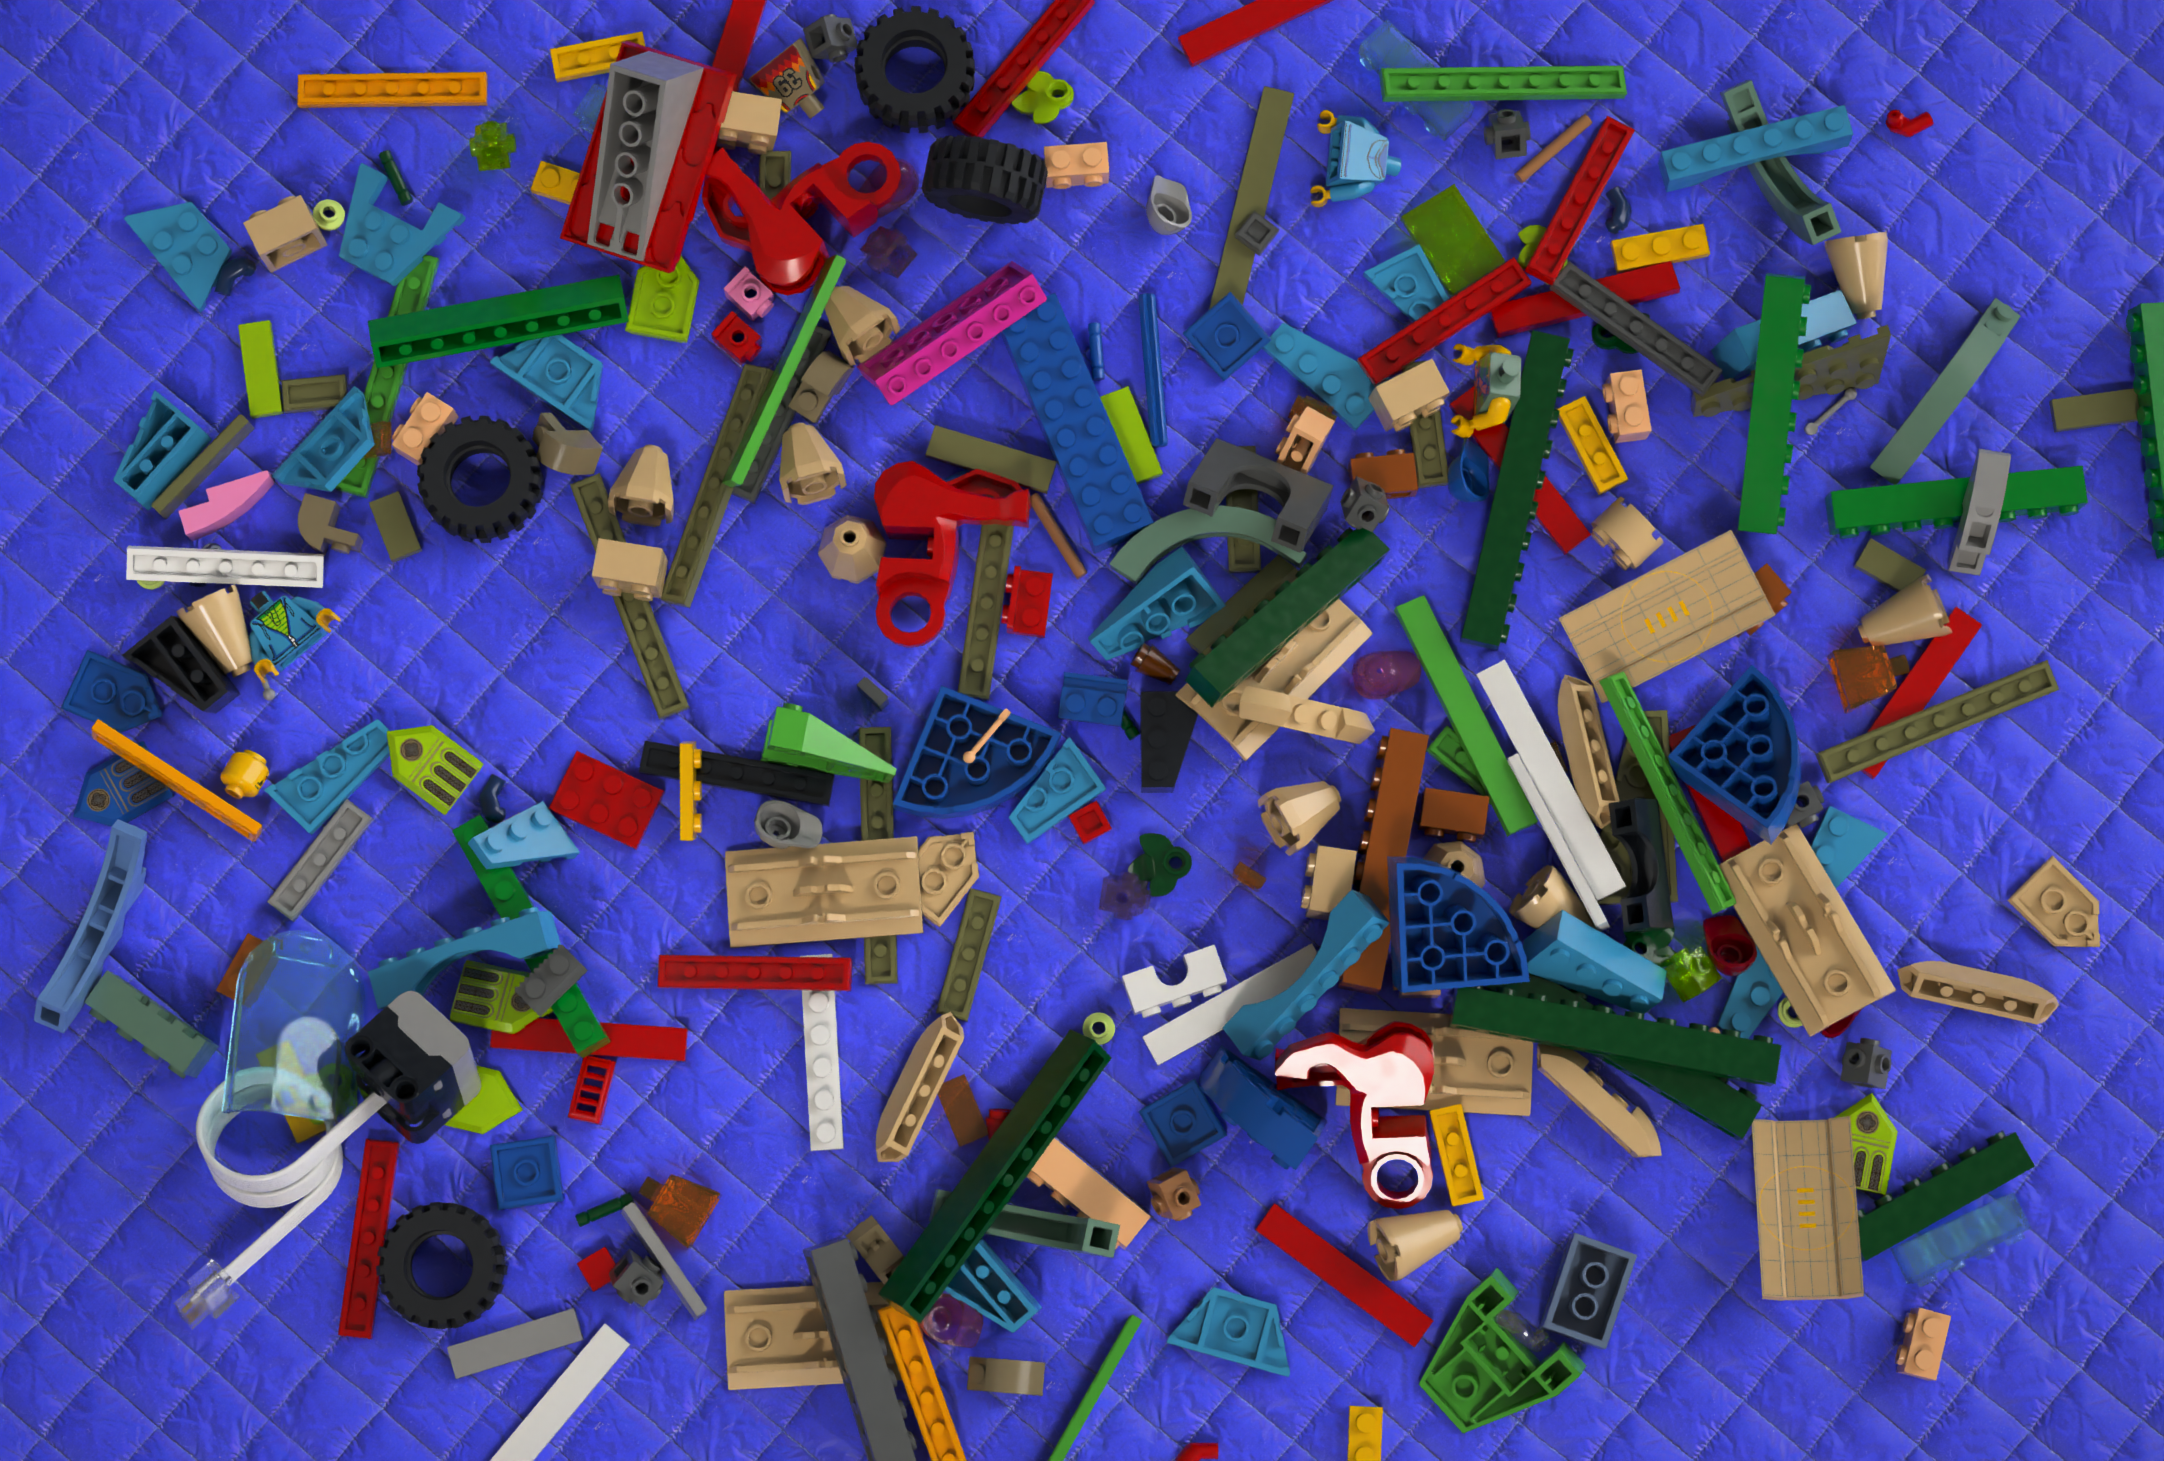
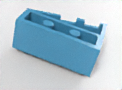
M154 390L151 397L152 403L145 418L142 417L138 425L140 429L133 445L129 444L113 479L117 485L148 511L161 493L191 464L212 440L195 422L156 390Z
M983 1238L944 1290L951 1294L952 1297L959 1301L961 1300L1012 1333L1017 1331L1042 1309V1306Z

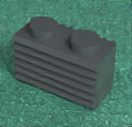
M558 945V949L553 950V954H548V959H544V963H539V968H534V973H529V977H524V982H520V987H515V992L541 1017L588 970L563 945Z

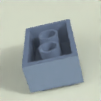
M1577 1233L1570 1234L1539 1328L1598 1349H1606L1637 1255Z

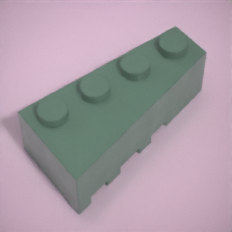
M108 970L84 1001V1003L92 1008L89 1014L104 1024L107 1020L118 1026L115 1030L116 1033L130 1042L136 1039L144 1045L141 1049L156 1060L160 1057L170 1064L168 1069L183 1079L186 1075L197 1078L219 1047L216 1043L131 984Z

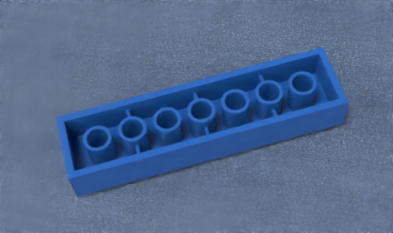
M1056 293L1046 296L1047 300L1001 331L1000 335L1052 457L1057 462L1056 466L1092 551L1096 554L1130 540L1142 529L1154 522Z

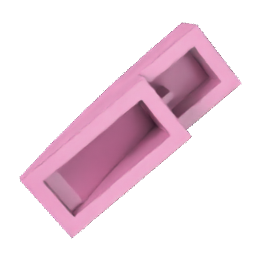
M266 470L206 489L208 502L179 511L185 535L191 541H194L231 524L263 498L274 485V478Z

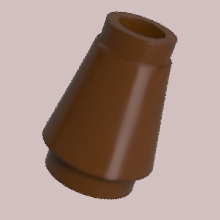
M1143 643L1130 663L1136 667V672L1169 685L1172 684L1180 671L1153 644L1149 646Z

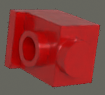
M733 311L711 333L713 342L741 366L747 360L749 362L753 361L762 350L760 346L763 343L761 336ZM738 333L744 335V339L741 342L733 341V338Z

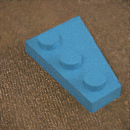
M1420 244L1363 273V276L1412 322H1415L1449 299Z
M1068 737L1062 748L1009 816V820L1027 845L1067 818L1068 815L1074 813L1106 791V787L1070 737Z
M543 801L474 836L468 842V845L486 870L519 866L523 862L538 860L539 863L550 862L553 858L564 857L565 860L574 859L580 853Z
M1829 806L1810 846L1834 887L1837 888L1888 833Z

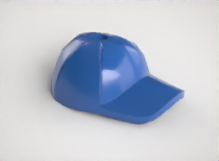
M1465 438L1459 456L1451 462L1448 468V489L1450 494L1459 501L1481 502L1488 497L1489 493L1488 456L1484 450L1468 438Z

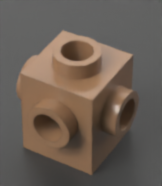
M1173 1167L1147 1181L1153 1196L1151 1204L1155 1212L1161 1215V1217L1181 1221L1190 1217L1193 1214V1209L1201 1206L1198 1198L1200 1194L1199 1187L1195 1180L1189 1177L1186 1169Z

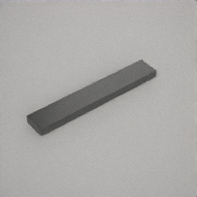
M1568 262L1558 274L1553 286L1550 285V290L1701 397L1706 394L1722 374L1721 368L1571 262Z
M816 326L742 485L733 488L732 495L753 504L756 503L782 446L783 434L791 426L796 415V411L788 407L801 385V379L818 355L825 351L832 335L831 331Z

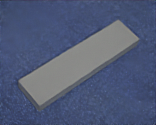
M346 799L267 902L295 922L374 819Z
M635 1202L625 1206L621 1212L622 1216L651 1258L660 1265V1271L693 1319L697 1320L707 1311V1307Z
M575 1308L449 1346L447 1350L455 1378L459 1379L584 1339Z

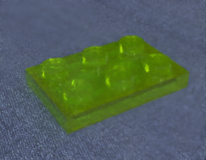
M1455 184L1401 216L1400 220L1417 245L1420 244L1430 265L1451 297L1506 262Z

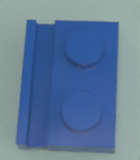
M1064 672L1058 718L1122 727L1129 681Z

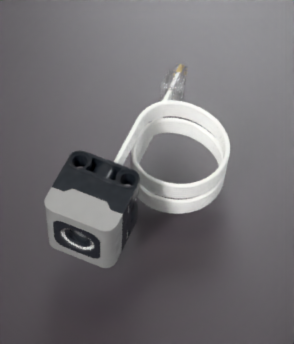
M407 991L400 994L346 1042L345 1053L350 1066L357 1073L356 1083L364 1101L336 1126H334L325 1102L314 1088L295 1074L282 1069L256 1067L243 1070L219 1084L206 1098L196 1121V1139L217 1185L234 1200L257 1208H275L293 1203L299 1199L301 1200L224 1269L213 1259H210L186 1281L190 1289L175 1301L174 1305L181 1319L191 1329L195 1328L209 1314L214 1319H217L236 1302L240 1295L230 1285L329 1197L342 1173L343 1150L341 1143L373 1114L377 1112L411 1143L420 1144L429 1140L434 1133L478 1095L482 1084L468 1038L421 994L415 991ZM365 1051L359 1057H356L358 1053ZM275 1093L286 1094L303 1101L317 1112L326 1125V1134L301 1157L287 1167L270 1174L245 1175L224 1167L215 1159L216 1143L226 1125L237 1114L258 1101L277 1099ZM421 1120L423 1121L422 1124L417 1127L409 1126L410 1124H417Z

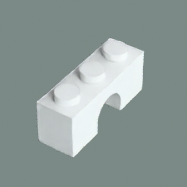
M1215 945L1183 956L1187 975L1177 985L1170 986L1162 983L1158 979L1153 966L1123 975L1122 982L1134 1016L1142 1014L1143 1018H1147L1161 1013V1006L1172 1003L1173 1008L1192 1002L1191 996L1203 992L1204 997H1209L1222 992L1221 986L1226 985L1227 979Z

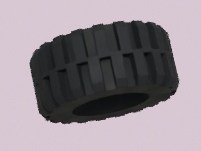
M911 6V12H903L902 7L894 9L892 17L888 18L883 14L877 18L876 27L869 25L864 32L865 39L859 40L854 65L857 89H859L863 104L868 105L869 113L875 119L881 117L883 125L891 129L894 125L900 126V132L910 133V128H918L919 133L928 132V126L935 125L936 129H940L945 126L947 118L954 120L960 114V107H966L968 104L970 91H973L975 83L973 50L971 43L966 40V33L961 27L956 28L954 20L948 15L942 19L939 17L938 10L929 8L928 13L921 12L920 6ZM923 47L935 52L943 60L945 67L944 76L935 87L928 91L906 93L898 90L888 82L885 68L889 59L902 49Z
M950 135L938 138L930 146L921 188L924 197L930 203H934L936 207L946 209L947 212L998 224L1028 223L1039 215L1048 171L1044 161L1039 156L1031 154L1030 151L1024 148H1017L1016 145L1005 144L994 139H983L977 136L966 137L965 135H957L953 137Z
M471 416L461 418L462 423L454 426L450 422L444 426L446 432L441 436L435 433L431 437V447H424L421 454L423 463L418 465L417 475L420 478V482L417 485L425 507L438 525H441L446 532L453 536L458 535L464 541L473 542L474 539H479L481 543H491V538L498 537L500 541L508 538V532L513 529L519 532L525 527L523 521L527 517L532 519L535 515L536 510L534 507L536 503H541L543 495L541 486L544 485V477L540 468L541 464L530 442L525 439L524 435L516 427L511 428L507 422L501 419L495 422L489 416H479V420L473 421ZM491 453L498 455L506 462L510 471V482L504 494L493 503L480 507L468 506L460 502L455 497L451 487L452 476L458 465L466 458L475 454Z
M433 1202L425 1206L420 1205L411 1209L412 1212L407 1215H401L396 1220L397 1224L392 1229L387 1230L384 1238H386L383 1247L379 1246L377 1256H380V1264L376 1266V1271L382 1283L379 1287L382 1294L387 1296L388 1304L394 1311H398L402 1318L409 1322L434 1329L462 1327L468 1322H474L479 1319L484 1311L490 1310L495 1304L494 1299L502 1292L504 1287L502 1282L504 1275H507L508 1267L505 1265V1256H507L505 1246H502L499 1239L501 1236L490 1225V1221L483 1215L465 1206L442 1202ZM442 1234L452 1235L460 1239L468 1247L473 1260L472 1274L468 1283L456 1294L447 1297H435L424 1292L415 1282L412 1274V1260L417 1248L428 1238Z

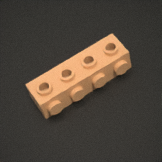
M1055 1138L1026 1176L1038 1187L1044 1184L1052 1190L1051 1198L1062 1207L1066 1208L1069 1204L1078 1212L1075 1217L1091 1218L1120 1225L1115 1250L1119 1246L1125 1250L1151 1217Z

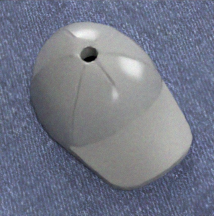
M1159 175L1153 178L1151 192L1146 204L1147 218L1155 232L1162 235L1176 234L1185 229L1192 219L1185 186Z
M778 800L766 801L758 808L754 819L756 834L765 843L780 849H786L790 846L815 848L819 845L822 838V824L816 816L790 803Z

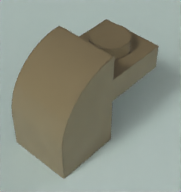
M829 350L822 352L803 375L802 383L788 407L813 423H817L833 395L840 394L855 367L850 366L845 360Z
M541 413L533 431L532 440L539 447L536 457L543 465L565 474H594L603 448L588 430H566L552 413Z
M305 493L298 513V528L310 547L317 553L324 554V556H326L329 544L332 545V550L343 554H349L350 550L360 553L363 539L360 535L335 528L341 509L336 501Z
M871 1215L846 1235L885 1285L904 1259L903 1254Z
M969 1357L967 1390L1043 1396L1045 1363Z

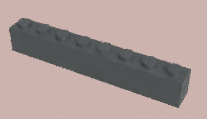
M837 1237L803 1249L867 1460L916 1461L913 1452L917 1449L916 1442L911 1431L907 1432L904 1419L907 1418L906 1409L900 1399L897 1400L894 1387H897V1380L893 1370L887 1368L884 1358L887 1355V1348L881 1336L878 1337L874 1326L878 1323L877 1315L873 1306L868 1305L865 1293L868 1292V1287L863 1274H858L855 1261H858V1254L854 1244L848 1242V1238Z

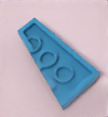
M1285 323L1279 326L1270 336L1272 340L1262 348L1354 431L1375 411L1368 399L1375 387L1357 361Z
M377 719L344 739L341 744L333 749L323 752L304 767L294 770L283 780L265 788L264 791L312 835L390 756L386 731L390 730Z
M1757 947V957L1753 965L1744 973L1737 975L1716 1024V1027L1720 1030L1728 1029L1741 1032L1740 1038L1749 1039L1783 993Z

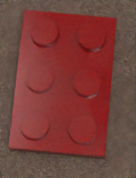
M576 751L550 804L549 810L637 850L665 792Z

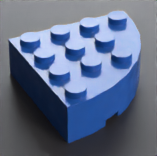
M1751 665L1669 754L1668 760L1675 776L1772 845L1786 826L1797 801L1801 783V755L1794 721L1789 709L1771 681Z
M941 685L893 802L894 810L918 817L940 819L970 816L992 809L1016 796L1035 780L1055 752L1061 740V733L1011 713L976 753L974 762L966 763L963 760V754L966 751H970L998 719L1003 710Z
M1387 856L1392 984L1401 993L1530 982L1527 958L1521 940H1519L1507 913L1489 893L1461 873L1437 862L1415 857Z
M1222 1045L1199 1076L1201 1084L1199 1088L1222 1110L1220 1116L1233 1126L1238 1124L1247 1132V1135L1252 1140L1273 1153L1271 1159L1284 1169H1288L1290 1166L1295 1170L1298 1168L1327 1123L1325 1118L1284 1089L1277 1090V1084Z

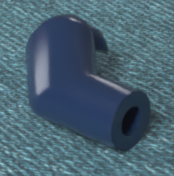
M1619 186L1606 193L1614 210L1612 217L1606 219L1605 225L1608 231L1613 234L1618 233L1620 230L1623 231L1628 227L1632 213L1631 206Z
M238 256L224 264L220 271L215 292L230 296L236 278L242 275L252 276L256 270L255 262L249 260L246 256Z

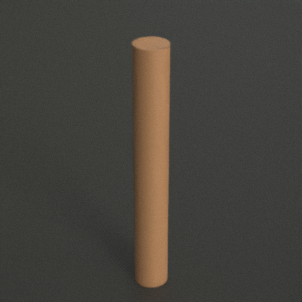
M1586 114L1582 115L1514 174L1516 179L1520 183L1525 182L1592 124L1591 119Z
M1039 493L1031 495L1030 500L1035 513L1076 579L1082 578L1088 573Z

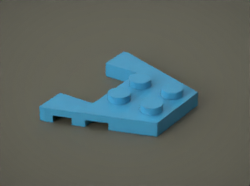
M361 163L358 169L339 257L347 263L395 287L424 260L423 256L435 245L439 246L446 239L445 235L456 225L459 227L466 217L438 202L423 230L373 206L389 178L385 174Z

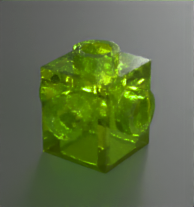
M487 121L481 125H475V137L470 138L469 142L471 156L477 157L479 171L511 168V153L516 152V140L514 133H508L507 122Z
M1702 946L1688 951L1686 947L1670 956L1672 963L1664 968L1667 971L1666 977L1683 1003L1705 992L1722 979Z

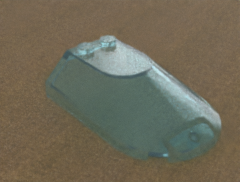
M286 931L264 940L245 959L236 985L222 1113L267 1111L328 1121L337 1125L356 1108L358 1091L356 1083L357 1073L349 1064L345 1053V1045L350 1037L363 1028L365 990L356 964L346 951L332 940L309 931Z

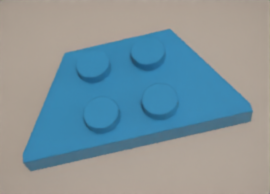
M192 202L127 215L124 220L201 313L207 305L205 302L212 288L217 285L221 268L224 264L228 263L232 251Z
M562 335L524 341L515 346L516 349L503 356L492 358L490 361L491 366L591 433L594 428L603 372V363Z
M354 386L278 468L272 477L284 485L332 492L375 445L364 393Z
M1213 1287L1167 1338L1166 1343L1282 1376L1289 1377L1290 1375L1276 1304Z

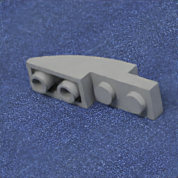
M1978 449L1962 503L1963 514L1947 564L1949 571L1980 576L1986 555H1990L1999 523L2009 474L2010 453Z

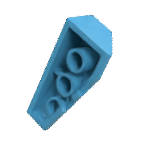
M1181 546L1156 564L1088 639L1107 661L1140 648L1145 641L1158 636H1161L1162 639L1172 635L1171 631L1186 625L1189 628L1200 625L1226 605L1199 566Z

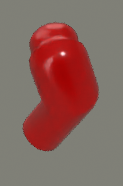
M1892 110L1887 114L1886 126L1891 132L1905 137H1912L1933 126V119L1928 112L1909 119L1904 117L1900 110Z
M1189 1443L1176 1456L1175 1461L1218 1459V1443Z

